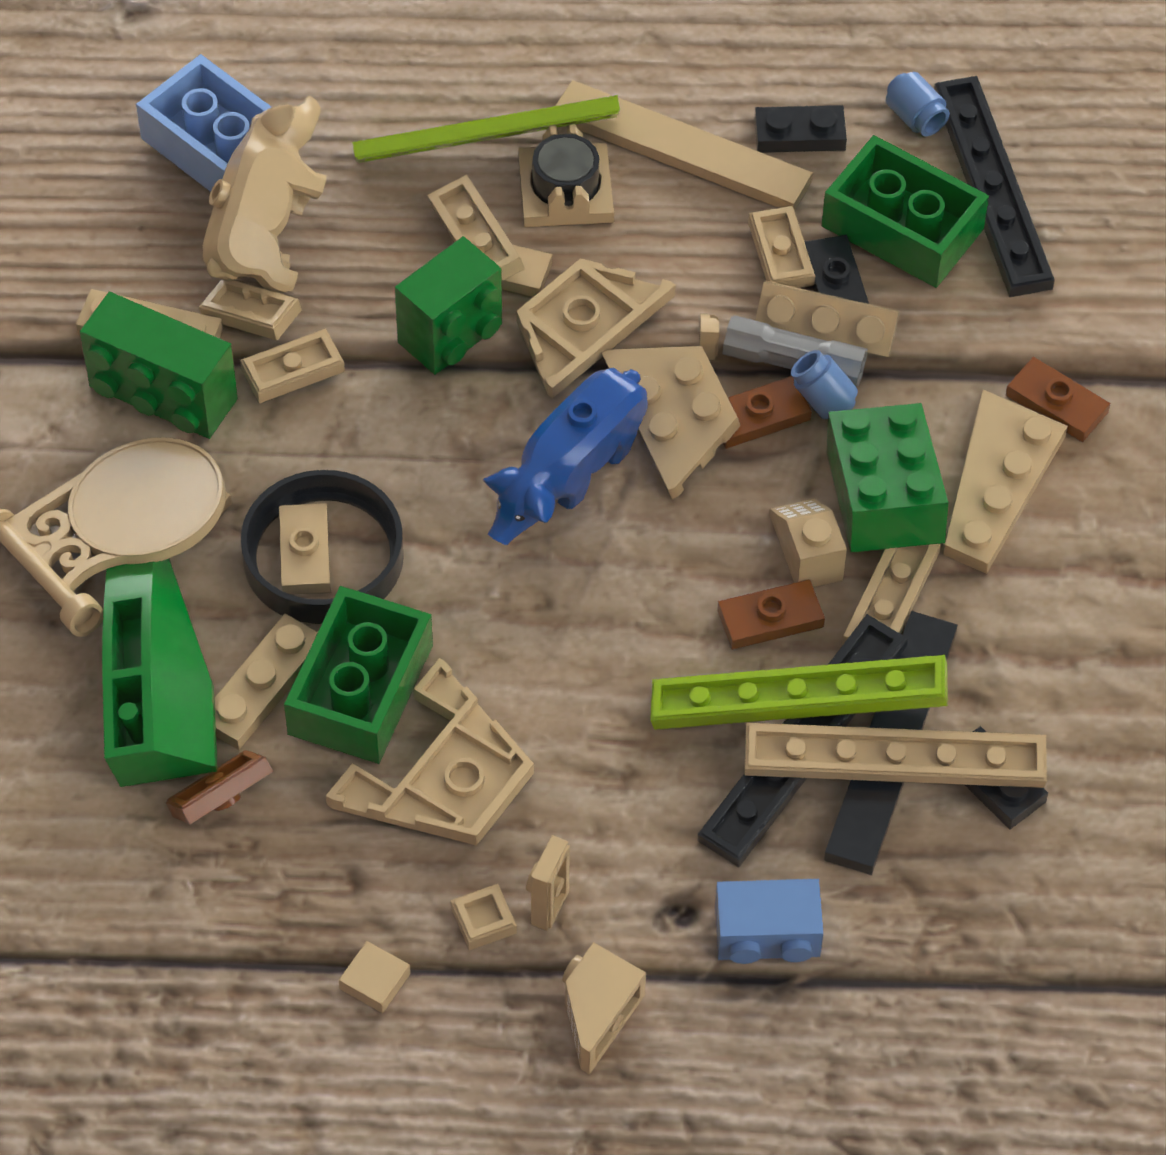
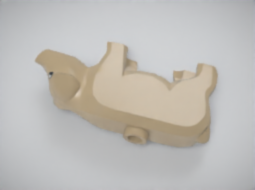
M308 95L298 106L289 104L277 105L255 115L251 120L249 131L232 153L223 179H219L213 186L209 196V204L214 207L203 242V261L211 277L226 281L252 277L264 289L281 293L293 291L298 272L289 270L291 265L289 262L290 255L282 254L277 236L286 226L290 213L301 216L310 198L318 199L322 195L327 176L314 172L301 160L298 153L299 149L311 139L321 113L320 105L313 97Z

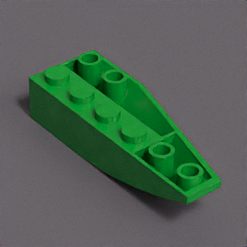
M170 558L159 562L124 564L106 569L102 631L104 759L120 787L217 772L214 685Z

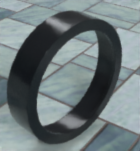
M337 470L306 471L276 482L254 501L242 525L241 549L243 565L251 589L271 610L282 616L287 614L299 622L322 624L334 598L307 599L290 595L274 587L260 575L257 567L258 545L268 526L279 517V506L301 505L315 501H337L353 505L365 511L379 523L389 542L390 560L381 574L367 586L358 590L359 592L385 599L397 583L403 567L402 525L392 501L381 489L368 480Z

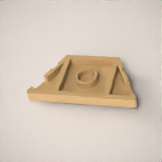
M580 258L516 311V322L547 394L551 398L558 395L603 357L602 352L613 349L674 298L676 285L662 279L660 285L636 280V272L620 268L609 269L601 263Z
M703 347L613 349L602 352L608 368H615L621 373L632 369L640 374L641 380L638 384L647 391L648 408L638 430L671 498L678 497L684 491L683 482L698 466L703 469L715 456L718 446L726 443L741 426Z

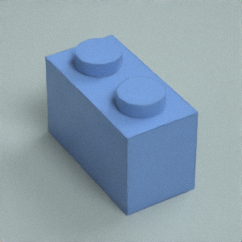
M819 879L717 882L715 917L718 960H732L739 964H749L759 959L782 958L788 962H802L811 957H820L823 941V921Z

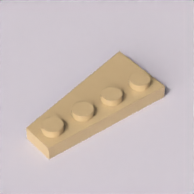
M983 389L943 555L987 574L1066 437L1067 425Z

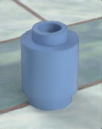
M918 72L899 74L888 85V93L885 99L886 104L913 132L921 133L923 136L928 137L937 133L948 121L950 113L946 108V101Z
M813 350L803 355L792 367L791 376L795 379V388L822 419H828V412L852 410L855 406L858 389L830 355H823L819 350Z

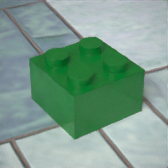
M464 236L394 287L398 344L434 375L446 366L458 363L470 348L482 339L491 338L502 325L501 267Z

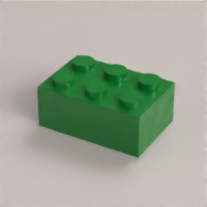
M873 135L826 190L821 226L838 236L847 235L849 242L937 288L984 230L989 195Z
M110 291L80 330L89 387L93 388L103 397H114L132 405L144 415L158 416L173 423L183 432L196 433L210 439L238 399L232 346L227 341Z
M922 403L828 412L826 453L850 552L945 543L949 502Z
M340 586L284 703L287 735L380 764L433 647L432 614Z

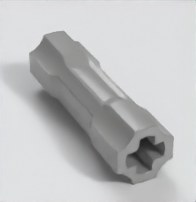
M735 315L731 316L723 344L724 355L756 363L764 362L792 369L794 364L803 355L813 350H819L823 355H830L856 387H859L868 351L867 348L835 340L826 341L771 327L767 323Z

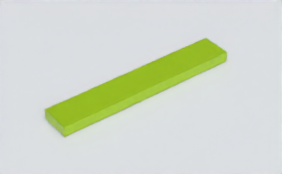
M618 95L354 141L352 144L356 162L363 163L547 130L549 126L554 125L560 128L573 124L577 125L616 118L620 112Z
M945 655L652 679L650 721L653 729L657 730L948 706L947 661Z

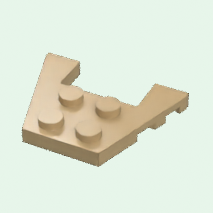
M439 658L414 688V699L450 720L447 726L396 788H392L352 763L326 794V804L338 811L477 846L534 774V763L497 720H491L478 705L477 697L467 686L463 687L452 675L451 667Z

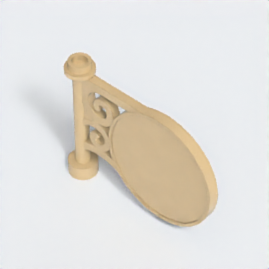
M148 438L133 441L105 453L90 464L84 472L14 515L7 509H0V544H3L62 607L60 620L70 632L78 637L87 636L94 632L102 623L103 608L91 595L87 593L76 595L74 590L85 580L105 569L124 564L159 562L172 558L193 547L212 530L222 514L226 499L224 480L219 466L212 456L195 444L174 438ZM68 501V514L60 510H54ZM35 523L40 536L30 532L32 525ZM51 526H59L56 532L51 533ZM72 553H80L81 555L74 560ZM58 560L63 572L66 573L62 579L52 569Z

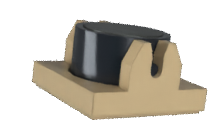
M575 124L569 125L567 134H559L556 125L549 126L542 135V142L537 147L518 148L524 227L614 223L607 143L592 144L589 140L583 138V133Z

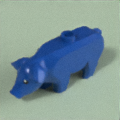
M609 368L593 373L533 433L524 448L521 467H507L483 479L486 485L498 494L496 517L493 526L488 532L491 538L504 545H508L514 538L538 521L547 523L553 515L556 504L555 500L557 499V503L566 509H573L584 499L592 473L599 471L607 462L619 464L631 450L638 428L648 408L647 391L638 384L641 376L637 371L630 369L621 373L615 368Z

